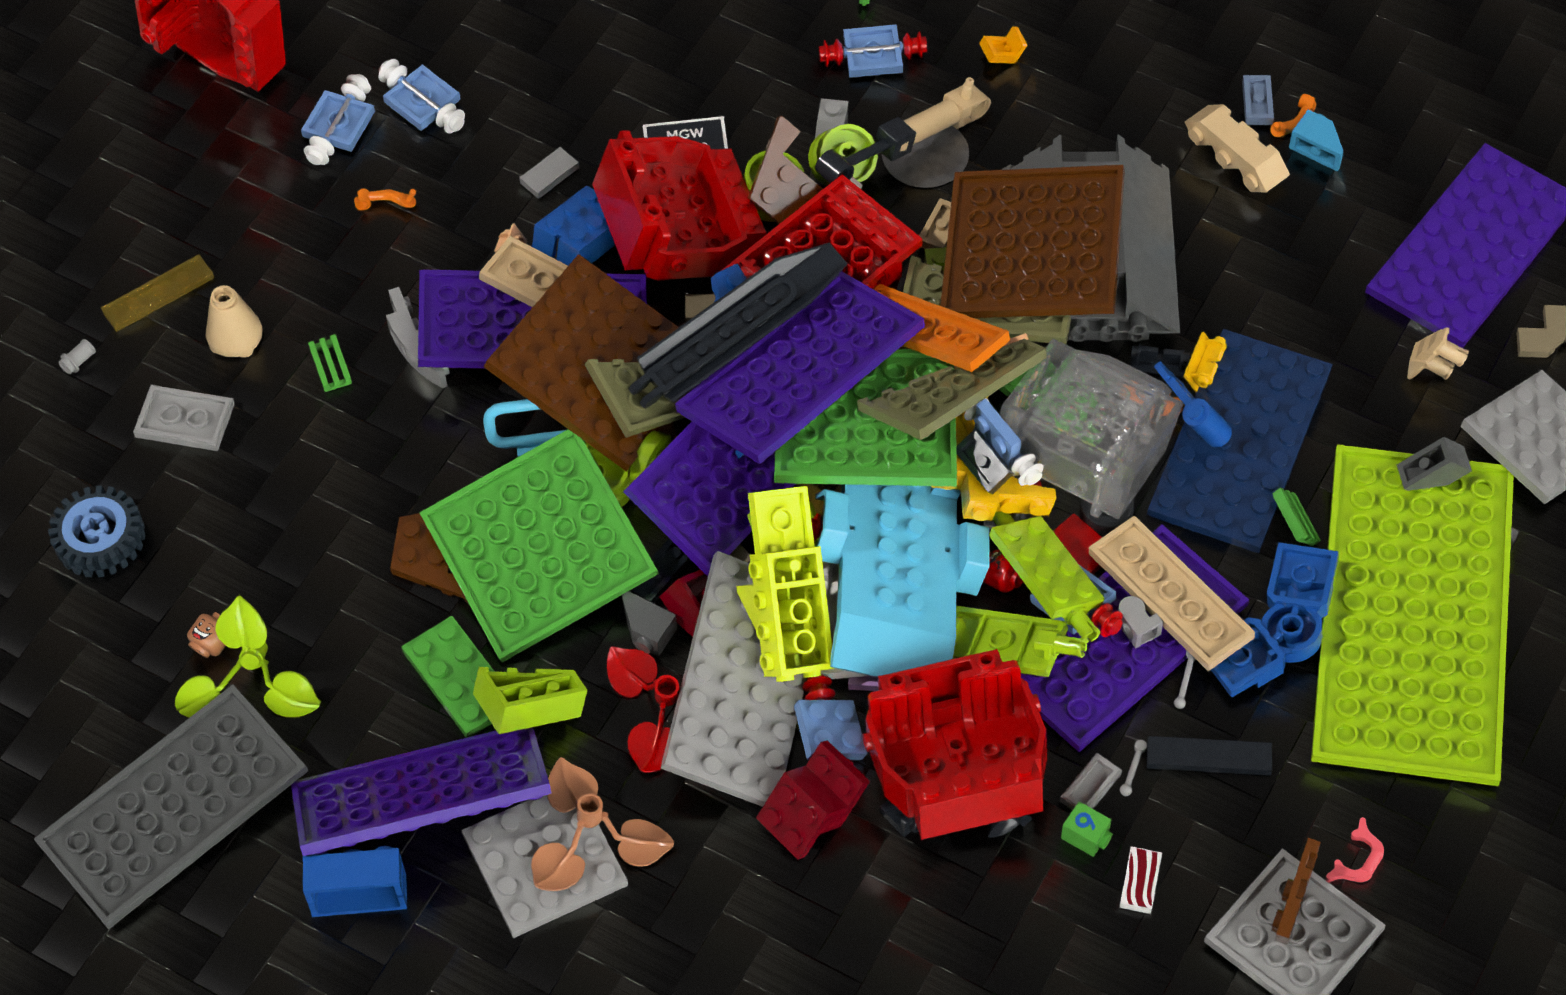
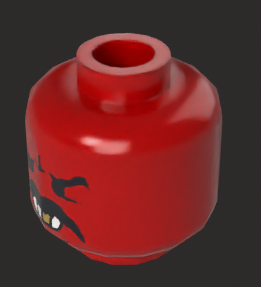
M997 549L989 552V569L983 582L1003 593L1020 587L1023 580L1001 551Z

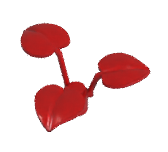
M612 646L607 658V673L613 689L619 695L627 698L637 697L642 689L646 691L655 689V699L660 704L658 724L656 726L651 722H643L635 726L628 736V750L641 772L650 773L661 769L670 728L663 727L666 707L672 706L677 702L681 686H679L678 680L671 675H662L656 679L658 673L657 663L646 652Z

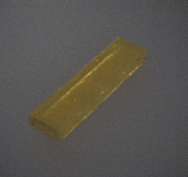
M198 254L101 307L115 331L118 332L214 279V275Z

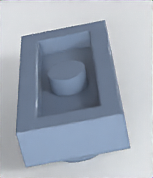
M1243 75L1245 123L1247 125H1272L1274 112L1271 75Z

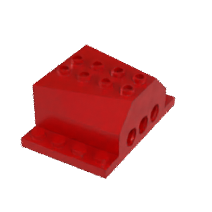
M842 174L724 269L738 264L748 279L776 258L830 243L848 263L842 272L872 289L882 284L897 290L900 277H902V262L922 246L923 239Z

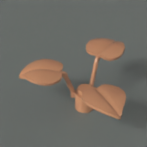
M562 757L555 763L548 778L552 794L547 795V799L554 809L562 813L569 812L576 807L578 822L569 850L560 843H548L539 847L533 855L531 870L533 882L537 888L546 891L565 890L575 885L582 878L585 862L580 856L573 853L577 848L582 829L584 827L593 828L601 821H604L614 839L621 841L618 846V853L630 865L638 867L648 866L673 848L674 840L659 826L646 820H628L621 827V835L618 834L608 818V813L602 812L603 802L597 795L598 783L594 776Z

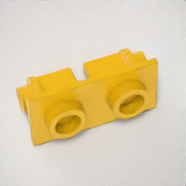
M1201 332L1183 375L1195 393H1197L1199 387L1207 388L1208 385L1212 384L1213 377L1218 368L1216 361L1221 360L1227 348L1226 340L1223 337L1217 336L1215 339H1209L1205 332Z

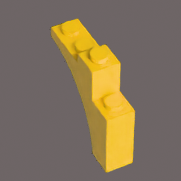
M961 415L956 417V446L968 436ZM958 455L957 487L931 486L932 488H943L945 490H960L963 519H975L977 521H992L996 512L1049 516L1056 500L1054 488L1037 485L1029 486L1028 484L1022 486L1018 483L1019 479L1013 476L994 494L988 493Z

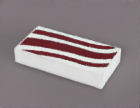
M1131 847L1119 908L1151 914L1162 857L1161 852Z

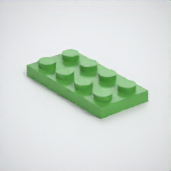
M453 616L401 646L404 655L466 738L475 735L492 724L473 695L479 667H488L489 672L495 671Z

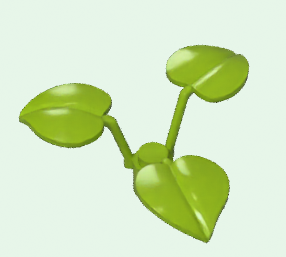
M240 595L222 612L215 628L219 640L224 645L230 648L242 647L236 665L217 687H215L213 680L208 676H195L188 679L179 689L175 699L176 710L190 718L220 695V691L226 687L237 671L243 666L248 670L262 667L265 684L270 688L264 696V702L277 715L300 717L315 711L321 704L311 683L297 672L284 671L277 674L273 682L270 680L269 661L264 659L268 651V646L265 642L267 639L266 625L257 610Z

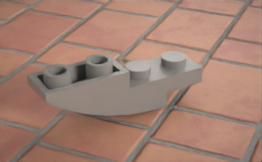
M399 287L388 290L394 313L386 315L389 331L396 346L410 365L422 376L441 388L447 387L445 375L450 374L449 368L418 367L419 322L417 318L411 319L410 313L413 312L409 297H403Z

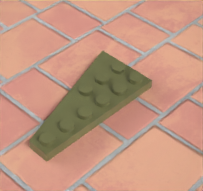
M911 255L903 292L940 306L944 276L943 267L934 263L931 266L921 262L920 258ZM1070 315L975 318L1008 330L1010 338L1026 333L1031 342L1060 344L1067 343L1071 323Z
M1022 339L1003 346L973 372L962 368L953 370L949 366L909 381V387L894 391L890 388L881 392L882 397L869 401L865 397L857 400L858 410L922 440L1046 359V348L1029 340Z
M588 359L585 363L586 369L626 438L686 418L677 412L675 403L682 397L672 403L662 396L656 403L646 409L640 405L641 399L656 387L650 383L645 389L635 395H632L628 390L632 383L644 375L639 363L624 362V359H613L612 362H598V359Z

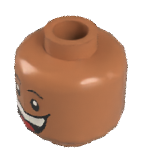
M217 612L212 616L201 614L187 633V638L190 641L188 646L205 658H208L210 655L218 656L226 646L219 640L216 634V623L220 616Z

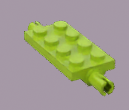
M996 512L992 520L996 526L992 527L989 537L1050 618L1062 617L1068 625L1074 627L1081 638H1086L1087 643L1096 640L1100 635V630L1094 625L1087 613L1091 609L1102 606L1104 597L1041 516L1015 521L1010 514Z
M956 606V640L953 659L998 649L1002 662L1016 660L1021 673L1049 677L1059 654L1083 658L1084 652L1087 650L1086 638L1066 636L1068 631L1066 621Z

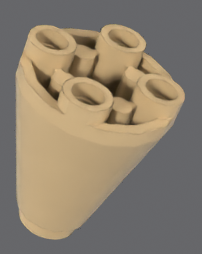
M225 285L219 286L213 290L209 304L206 338L210 350L225 357H249L262 339L263 328L259 317L234 289Z

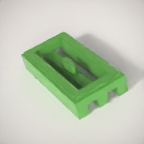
M335 334L331 335V339L326 341L325 338L319 339L320 342L314 344V341L308 342L325 392L352 384ZM330 347L334 348L344 376L342 380L338 378L328 349ZM323 350L333 382L329 384L317 352Z
M1279 488L1272 493L1296 541L1310 546H1314L1321 541L1296 493H1290L1288 490L1284 491L1283 488Z

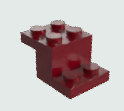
M826 740L820 742L807 765L784 772L756 819L799 860L806 857L820 834L842 826L870 781Z

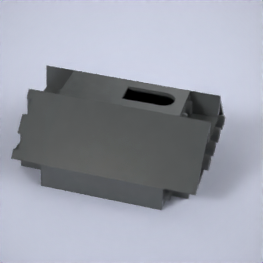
M1061 135L1053 139V144L1042 150L1039 147L1023 157L1024 161L1018 165L1013 166L1010 164L1003 168V170L1124 165L1125 177L1115 314L1070 315L1071 323L1067 340L1076 342L1084 340H1101L1104 342L1130 340L1137 342L1149 340L1150 333H1180L1168 167L1163 164H1155L1151 161L1150 155L1137 147L1131 148L1125 144V139L1117 135L1115 152H1062Z

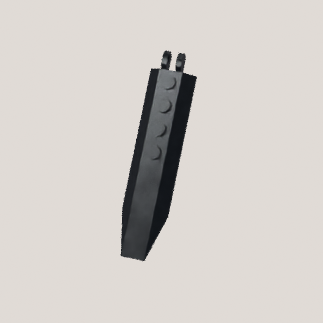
M830 243L774 259L638 356L637 361L644 375L632 383L628 390L632 395H635L645 389L650 383L656 387L641 399L640 405L644 409L656 403L662 396L674 403L811 304L848 263Z

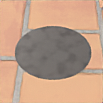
M950 126L914 144L910 153L892 162L883 154L882 159L889 173L897 180L914 187L932 188L953 181L955 172H963L968 163L969 148L964 136L955 127Z

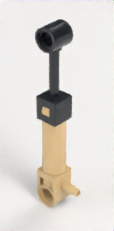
M968 77L962 86L944 94L942 102L906 120L897 117L880 125L874 144L848 157L841 156L833 149L826 151L818 159L815 170L829 183L842 174L850 180L854 174V165L879 153H882L892 162L910 153L914 144L950 126L959 129L978 120L988 111L991 100L973 85L974 79Z

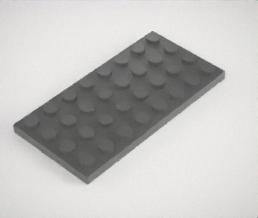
M231 685L40 833L34 840L107 929H110L307 773L308 769L234 685Z

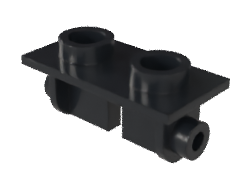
M1139 343L1138 346H1132L1129 371L1160 375L1154 366L1161 361L1176 377L1184 378L1183 375L1189 363L1190 353L1184 352L1185 349L1180 351L1164 348V350H1161L1157 347L1142 346Z

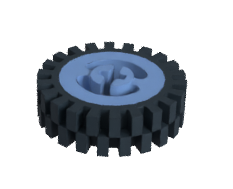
M96 486V493H92L90 487L83 488L85 496L80 497L76 491L71 494L74 499L72 503L67 498L61 502L64 510L56 507L54 510L56 518L51 517L49 522L51 528L48 529L55 553L60 562H63L64 567L68 570L72 568L73 572L77 575H80L83 570L85 577H92L93 571H96L98 577H104V569L108 568L112 575L117 573L114 565L119 563L124 569L128 566L127 557L134 561L137 557L135 549L141 551L143 547L141 540H145V532L143 530L145 525L137 505H135L130 496L127 498L126 493L122 490L117 493L114 487L109 486L107 492H105L103 486ZM107 520H111L116 523L113 532L111 531ZM81 531H83L88 543L78 540Z

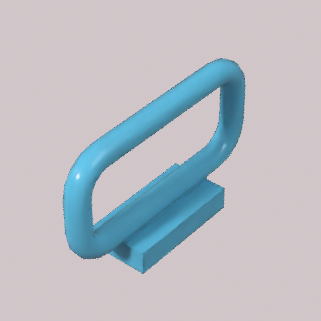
M528 399L494 404L487 409L483 418L485 435L488 442L501 449L517 448L518 457L566 430L512 437L499 436L495 424V418L498 415L540 410L539 407Z

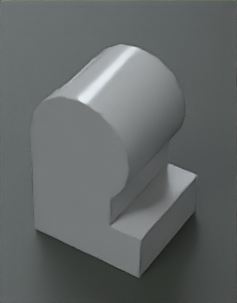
M1128 596L1121 600L1118 609L1123 615L1121 629L1135 649L1161 635L1163 621L1157 613L1149 617L1145 612V604L1140 598Z

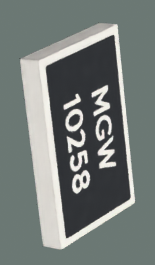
M724 116L643 125L644 138L678 136L710 145L711 149H728Z

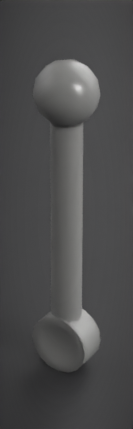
M1186 651L1188 661L1179 696L1174 700V705L1178 709L1184 708L1186 705L1184 697L1193 663L1196 660L1188 651Z
M1138 740L1135 743L1134 749L1136 752L1125 784L1120 787V792L1124 796H1128L1132 792L1131 783L1141 754L1147 749V743L1144 740Z

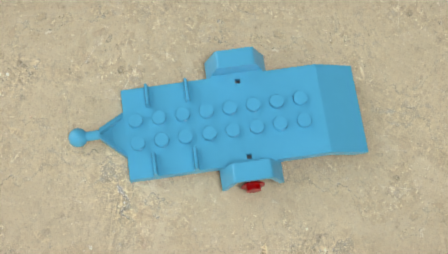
M841 484V492L824 489L815 494V499L824 501L823 521L819 513L815 515L814 519L811 518L814 542L819 538L816 547L821 546L822 561L839 565L837 621L831 650L830 667L878 677L953 659L956 640V591L977 596L989 569V527L970 522L957 524V499L961 494L960 490H945L943 488H932L931 486Z

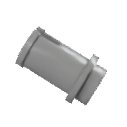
M83 339L68 354L61 355L59 365L68 374L76 373L79 371V366L92 354L96 353V350L89 341Z

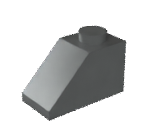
M1442 437L1397 464L1403 488L1407 491L1446 486L1472 472L1464 446L1446 437Z
M629 591L622 594L623 610L633 644L638 650L644 651L647 654L652 653L659 657L677 631L676 615Z

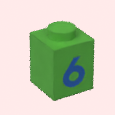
M1079 801L1063 824L1061 839L1094 857L1099 848L1104 850L1112 838L1113 833L1110 832L1111 819Z

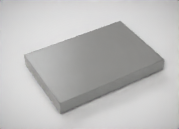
M151 385L133 433L136 438L218 451L235 403L233 398Z

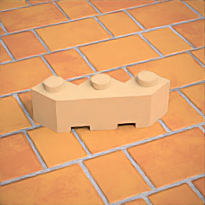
M1224 104L1207 105L1185 121L1188 135L1195 145H1212L1217 162L1223 169H1239L1243 176V183L1250 192H1268L1290 175L1279 151L1271 144L1267 147L1258 140L1259 134L1244 121L1238 123L1230 117L1232 111Z

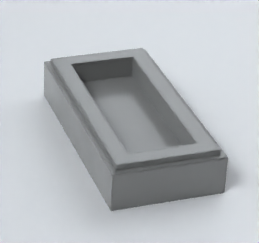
M559 147L520 177V184L539 199L579 169V162Z
M1096 753L1062 794L1060 802L1071 810L1075 808L1079 801L1094 809L1121 776L1122 770Z

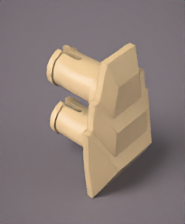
M1449 328L1440 329L1415 343L1409 360L1407 379L1414 378L1425 368L1446 380L1453 372L1455 364L1458 367L1464 364L1469 350L1463 349L1447 340Z

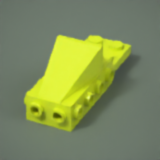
M807 486L748 493L755 554L750 555L749 574L753 584L736 586L760 640V666L764 672V677H776V682L795 680L794 675L802 673L803 678L821 676V670L834 669L830 667L832 638L821 546H814Z

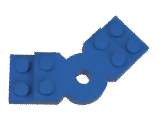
M1278 542L1267 590V604L1270 609L1264 614L1262 621L1261 619L1249 617L1243 620L1255 631V638L1211 669L1212 673L1231 697L1254 684L1259 688L1283 674L1286 662L1304 661L1318 651L1322 643V618L1328 615L1333 593V581L1339 558L1338 551ZM1289 628L1297 629V631L1288 632L1286 630Z

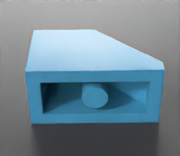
M1308 109L1292 131L1289 148L1338 171L1344 151L1333 121Z

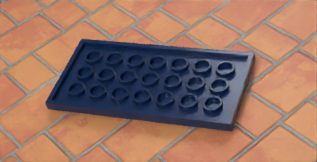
M1223 329L1220 337L1226 340L1227 348L1221 360L1216 361L1218 368L1213 377L1212 384L1208 385L1207 388L1199 387L1195 399H1204L1230 424L1232 428L1231 438L1221 447H1212L1184 422L1149 505L1147 516L1260 553L1278 507L1272 493L1279 488L1285 489L1333 364Z

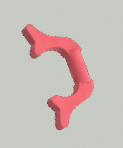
M1360 818L1358 829L1352 831L1351 839L1368 844L1371 848V853L1364 865L1358 870L1349 869L1340 860H1335L1334 869L1326 875L1328 883L1339 879L1355 882L1368 881L1383 858V844L1368 830L1365 818Z

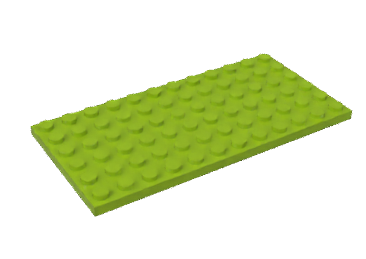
M1337 445L1334 461L1328 550L1338 551L1339 558L1333 581V593L1328 615L1322 618V643L1319 653L1311 762L1499 786L1501 781L1514 476L1503 465L1469 461L1472 472L1449 485L1407 491L1403 488L1397 464L1414 454Z

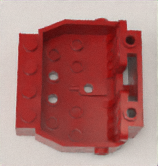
M135 0L140 36L146 43L153 44L154 50L160 54L165 53L175 44L219 76L241 83L245 87L250 86L257 92L286 65L279 0Z
M621 130L617 139H609L592 185L625 270L644 269L646 276L655 280L713 277L766 235V230L755 204L748 199L750 192L731 148L711 149L710 145L678 136L633 138L629 130Z
M998 649L878 676L879 690L868 695L867 733L862 734L866 752H870L884 796L908 818L914 817L921 840L1043 811L1042 784L1047 762L1046 728L1039 713L1041 712V705L1038 695H1032L1028 682L1021 678L1020 667L1016 660L1002 662Z

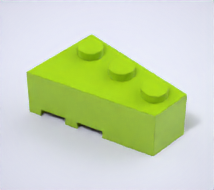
M488 667L478 668L473 695L498 734L581 717L587 689L574 670L536 669L535 673H517V668H507V672H489Z

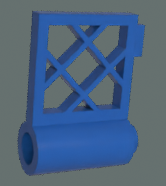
M1159 361L1154 368L1185 405L1183 409L1184 421L1210 446L1221 447L1225 445L1232 435L1230 424L1204 399H1195L1185 385Z

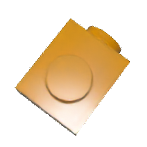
M1012 27L1006 37L983 36L979 43L989 63L1016 64L1027 47V43L1018 27Z

